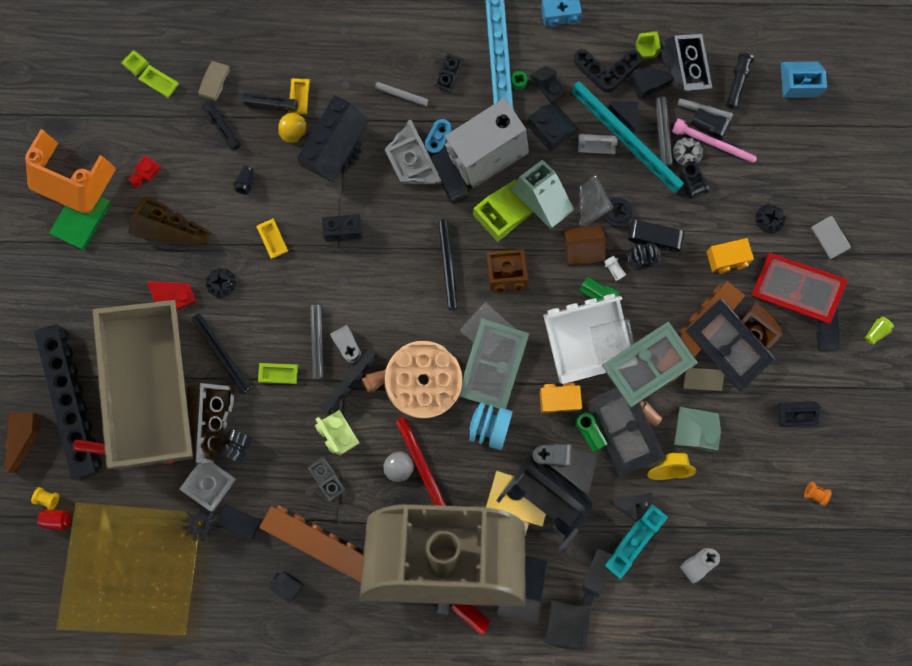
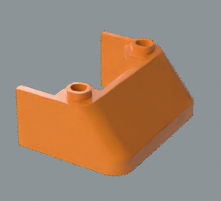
M40 130L25 156L28 187L35 193L81 214L90 213L116 168L101 155L91 172L86 169H79L74 172L71 179L44 168L58 142L44 130Z

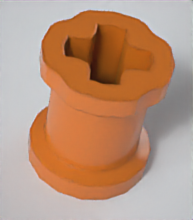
M810 482L805 490L804 497L814 499L820 505L825 506L832 492L829 489L825 490L816 486L814 482Z

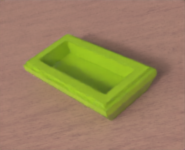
M150 65L139 77L140 81L167 98L170 97L179 84Z
M259 363L258 382L297 384L298 365Z

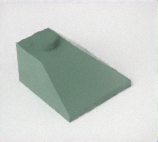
M679 407L674 445L709 452L718 451L721 435L719 414Z

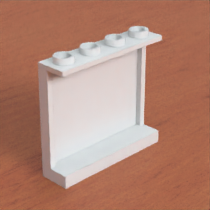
M609 294L603 296L604 300L597 301L594 298L586 300L584 305L578 306V303L567 305L565 310L559 311V308L548 310V314L543 315L559 382L564 384L606 373L602 364L630 347L620 304L622 297ZM636 357L628 360L619 366L618 369L637 365Z

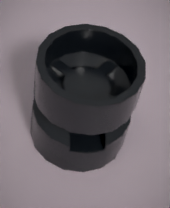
M229 428L225 436L227 441L221 444L217 453L241 463L246 454L244 449L249 448L253 438Z

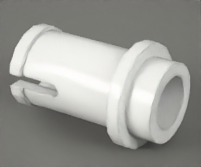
M612 256L605 261V267L609 268L615 281L624 277L626 273H624L618 263L619 259Z

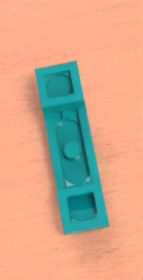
M652 504L629 530L604 566L621 579L633 564V560L668 517Z

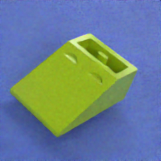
M516 180L486 197L473 209V216L497 242L533 213L511 190Z

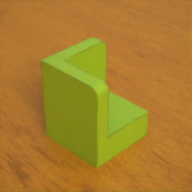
M658 32L639 34L636 48L641 54V60L657 58L660 51Z

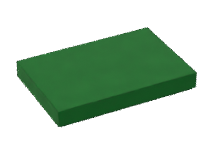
M100 196L94 209L88 214H81L65 206L49 234L84 251L110 207L111 202Z

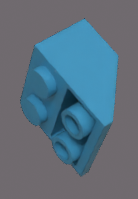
M781 62L783 98L820 97L827 89L826 70L819 62Z

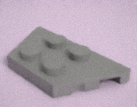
M409 120L405 128L395 136L394 141L385 148L388 159L401 184H441L442 181L412 121Z

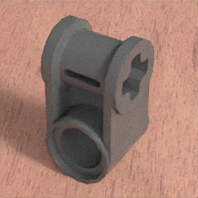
M541 445L533 451V459L538 464L571 466L572 445ZM542 450L544 453H547V457L543 460L542 456H538V453Z

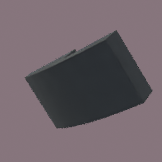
M446 53L434 87L452 92L464 58Z

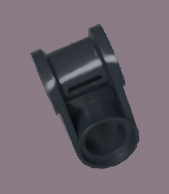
M694 161L686 162L678 175L684 183L683 186L688 198L691 200L701 193H709V185L699 165ZM685 169H690L693 175L687 174Z

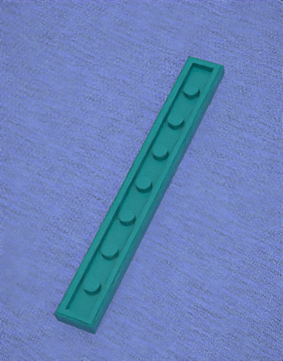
M578 81L574 85L572 94L676 194L684 183Z

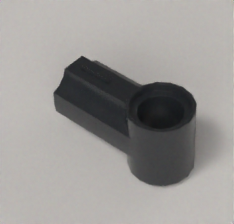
M698 108L691 124L707 131L710 137L723 140L731 125V121L724 116H714Z

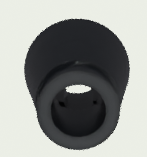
M247 165L242 167L233 184L234 190L237 193L247 195L252 190L254 170L252 167Z

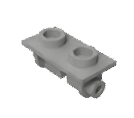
M579 134L578 152L615 154V147L617 146L616 136Z

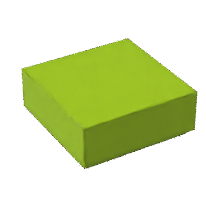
M134 50L121 62L135 76L149 64L147 60Z

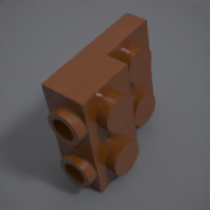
M524 249L486 252L490 292L494 291L497 294H502L506 290L522 292L525 288H528Z

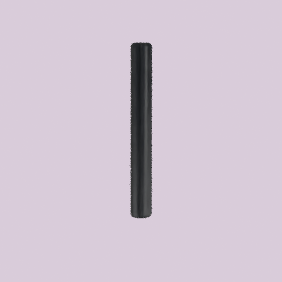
M441 219L438 223L448 310L453 311L458 309L449 222L447 219Z
M196 314L193 316V323L242 394L248 393L251 390L250 385L202 315Z

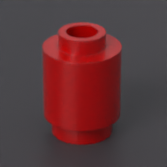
M46 509L41 511L38 516V526L47 530H65L71 523V516L66 510Z

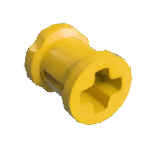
M38 487L33 493L31 503L46 506L49 510H53L59 501V494H52Z

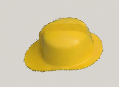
M669 453L665 455V458L661 459L660 465L651 469L647 475L652 480L687 478L695 475L696 469L689 464L687 454Z

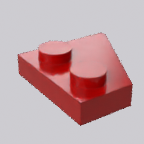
M147 282L154 302L175 300L177 310L197 303L190 284Z

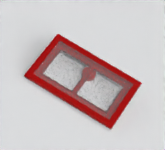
M769 253L751 296L830 324L848 279Z

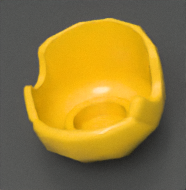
M297 113L284 115L278 125L280 137L288 143L298 142L306 133L307 123L305 119Z

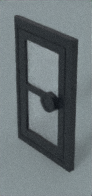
M722 298L685 331L739 392L744 390L775 360V357Z
M617 388L585 402L589 414L594 417L597 427L607 442V445L604 447L618 477L665 458L640 403L630 407Z

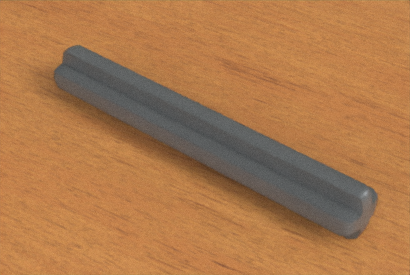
M659 96L656 98L661 161L667 167H670L673 162L667 101L665 96Z
M311 305L313 379L321 380L324 378L321 306Z

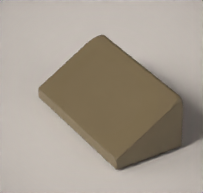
M690 368L683 373V389L722 391L724 374L716 369Z

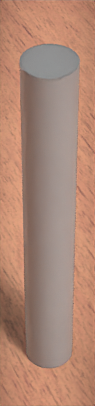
M377 82L375 85L377 90L423 106H427L429 101L426 98Z
M681 98L677 104L678 106L695 111L700 108L714 116H724L729 120L733 116V113Z

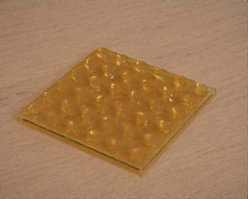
M76 503L57 630L186 636L198 537L196 541L192 540L194 533L189 537L185 536L190 529L182 530L183 526L189 525V523L183 522L182 519L187 518L190 520L191 518L187 515V511ZM196 519L194 522L196 524L194 525L195 529L200 527V520Z

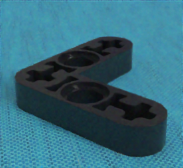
M579 49L574 54L573 63L601 91L607 93L613 91L640 65L642 57L638 51L630 50L607 70L587 50ZM583 56L585 57V60H581V61L578 60L579 57H581V58H582ZM635 57L636 61H632L628 66L627 63L629 62L630 58ZM596 67L599 69V73L594 75L589 69ZM619 67L623 68L625 70V74L618 75L615 72V69ZM611 77L614 78V79H612L610 85H609V84L604 85V82H605V81L608 82V81L611 79Z

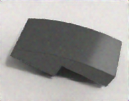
M324 456L307 467L328 501H331L345 491L344 486Z

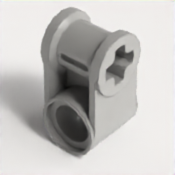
M348 325L330 333L334 343L347 362L356 363L360 360L361 351ZM350 350H353V351H354V352H353V354H354L353 356H350V355H349V354H350V353H349Z
M704 548L683 562L680 568L689 580L695 583L719 564L720 555L716 550ZM706 554H712L711 562L706 561Z

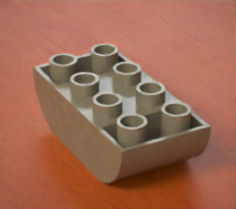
M395 505L374 511L369 515L366 522L359 601L525 606V525L520 518L509 512L487 507Z

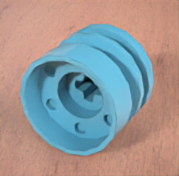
M480 402L471 421L469 441L474 442L476 434L481 435L479 444H482L485 437H488L489 447L502 450L513 411L500 408L497 415H493V405L489 406L486 413L483 412L485 403Z

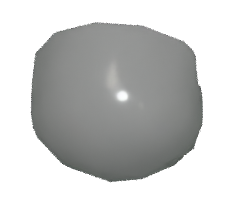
M403 451L390 454L383 464L384 474L389 480L394 482L407 480L414 471L412 457Z

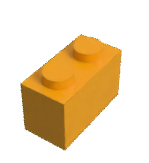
M748 238L711 246L706 251L712 273L718 271L719 274L726 273L735 267L737 269H744L754 260Z
M564 383L563 387H556L555 384L544 385V388L540 389L541 413L580 411L582 409L580 386H575V383Z

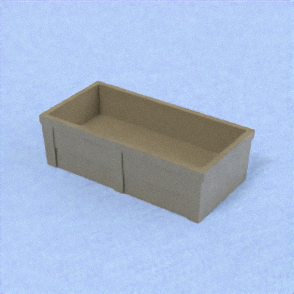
M175 300L93 309L107 468L119 470L193 459Z

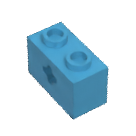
M542 0L541 9L544 26L555 27L559 24L567 23L571 25L580 22L582 14L580 0Z

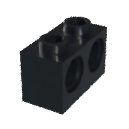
M360 214L322 217L323 237L326 242L363 239Z

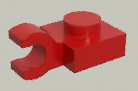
M145 155L134 168L137 173L133 174L128 181L138 189L145 179L150 182L162 168Z

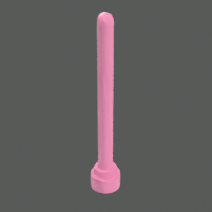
M677 119L672 129V133L677 135L687 134L751 163L757 160L756 156L687 127L685 121Z

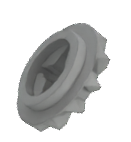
M684 137L675 144L673 156L681 165L688 161L698 163L703 156V148L693 138ZM693 148L691 154L684 155L686 149Z

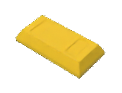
M291 79L290 99H297L299 105L297 111L289 110L288 113L307 114L310 79Z
M274 218L256 226L271 259L288 252Z

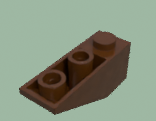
M33 412L9 413V418L6 421L8 437L5 439L7 451L3 462L5 472L17 473L39 435L40 414Z

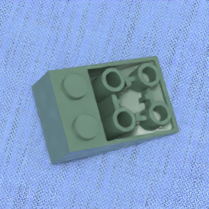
M543 160L521 175L511 189L550 229L574 211L556 172Z

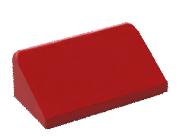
M452 604L451 606L453 611L480 635H483L490 624V620L473 605Z

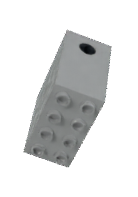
M503 98L445 135L447 141L445 146L448 149L450 159L457 169L460 170L459 172L466 185L470 184L473 189L529 153L526 128L506 98Z

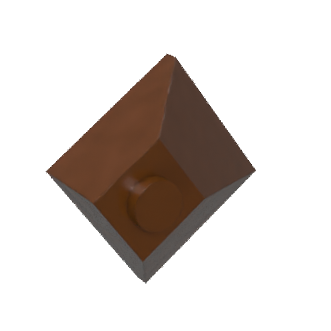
M756 302L741 318V321L768 350L783 335L772 314ZM733 328L727 337L733 340L739 333ZM743 337L736 342L738 346L755 359L759 360L761 358Z

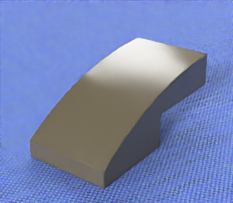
M212 61L203 78L198 95L216 101L223 90V82L230 72L229 66Z

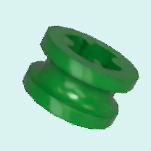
M522 71L515 72L511 77L512 87L516 90L524 89L527 85V75ZM522 78V82L516 83V79Z

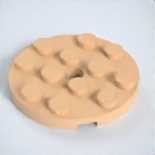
M416 341L401 347L390 359L385 371V389L390 401L402 413L420 419L433 418L446 412L458 399L462 388V372L456 358L445 347L430 341ZM426 375L429 379L428 384H420L418 377Z

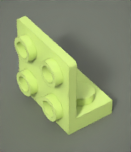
M340 410L323 420L320 417L316 418L318 424L315 427L320 435L326 436L328 441L325 443L333 454L336 453L340 456L360 444Z

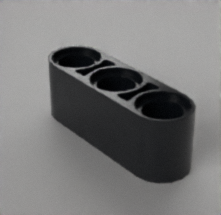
M444 150L431 156L430 159L442 181L441 184L451 204L468 198V190L456 165L450 159L448 151Z
M632 220L628 241L643 245L648 243L655 244L658 249L680 252L685 232L654 223Z

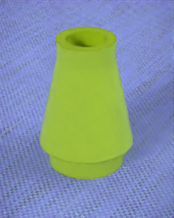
M885 317L876 319L864 338L867 342L874 345L877 341L891 333L894 325Z

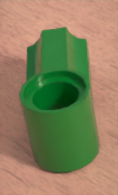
M589 277L585 279L578 291L590 299L596 298L597 301L604 300L603 296L609 294L619 296L616 290L608 286L604 287Z
M584 413L577 417L575 421L576 428L581 432L592 452L607 445L591 414ZM584 417L589 420L590 425L588 428L582 427L580 423L581 418Z

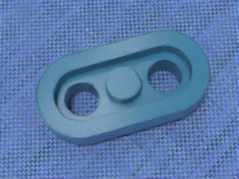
M437 120L425 141V149L431 155L442 152L447 142L445 135L451 132V124L447 120ZM440 129L446 130L443 133L439 132ZM436 144L438 147L432 148L431 146Z

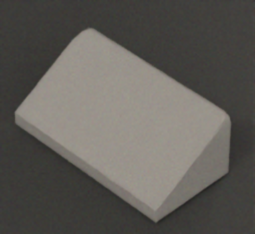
M832 216L811 227L830 259L851 248Z

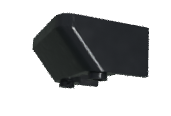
M529 456L496 500L500 503L506 494L510 499L517 501L525 497L555 521L553 523L555 534L563 538L558 548L560 551L580 531L592 507V501L587 495L547 464L535 462L533 456Z

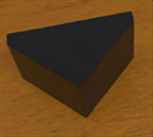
M611 101L607 109L635 134L638 128V102Z

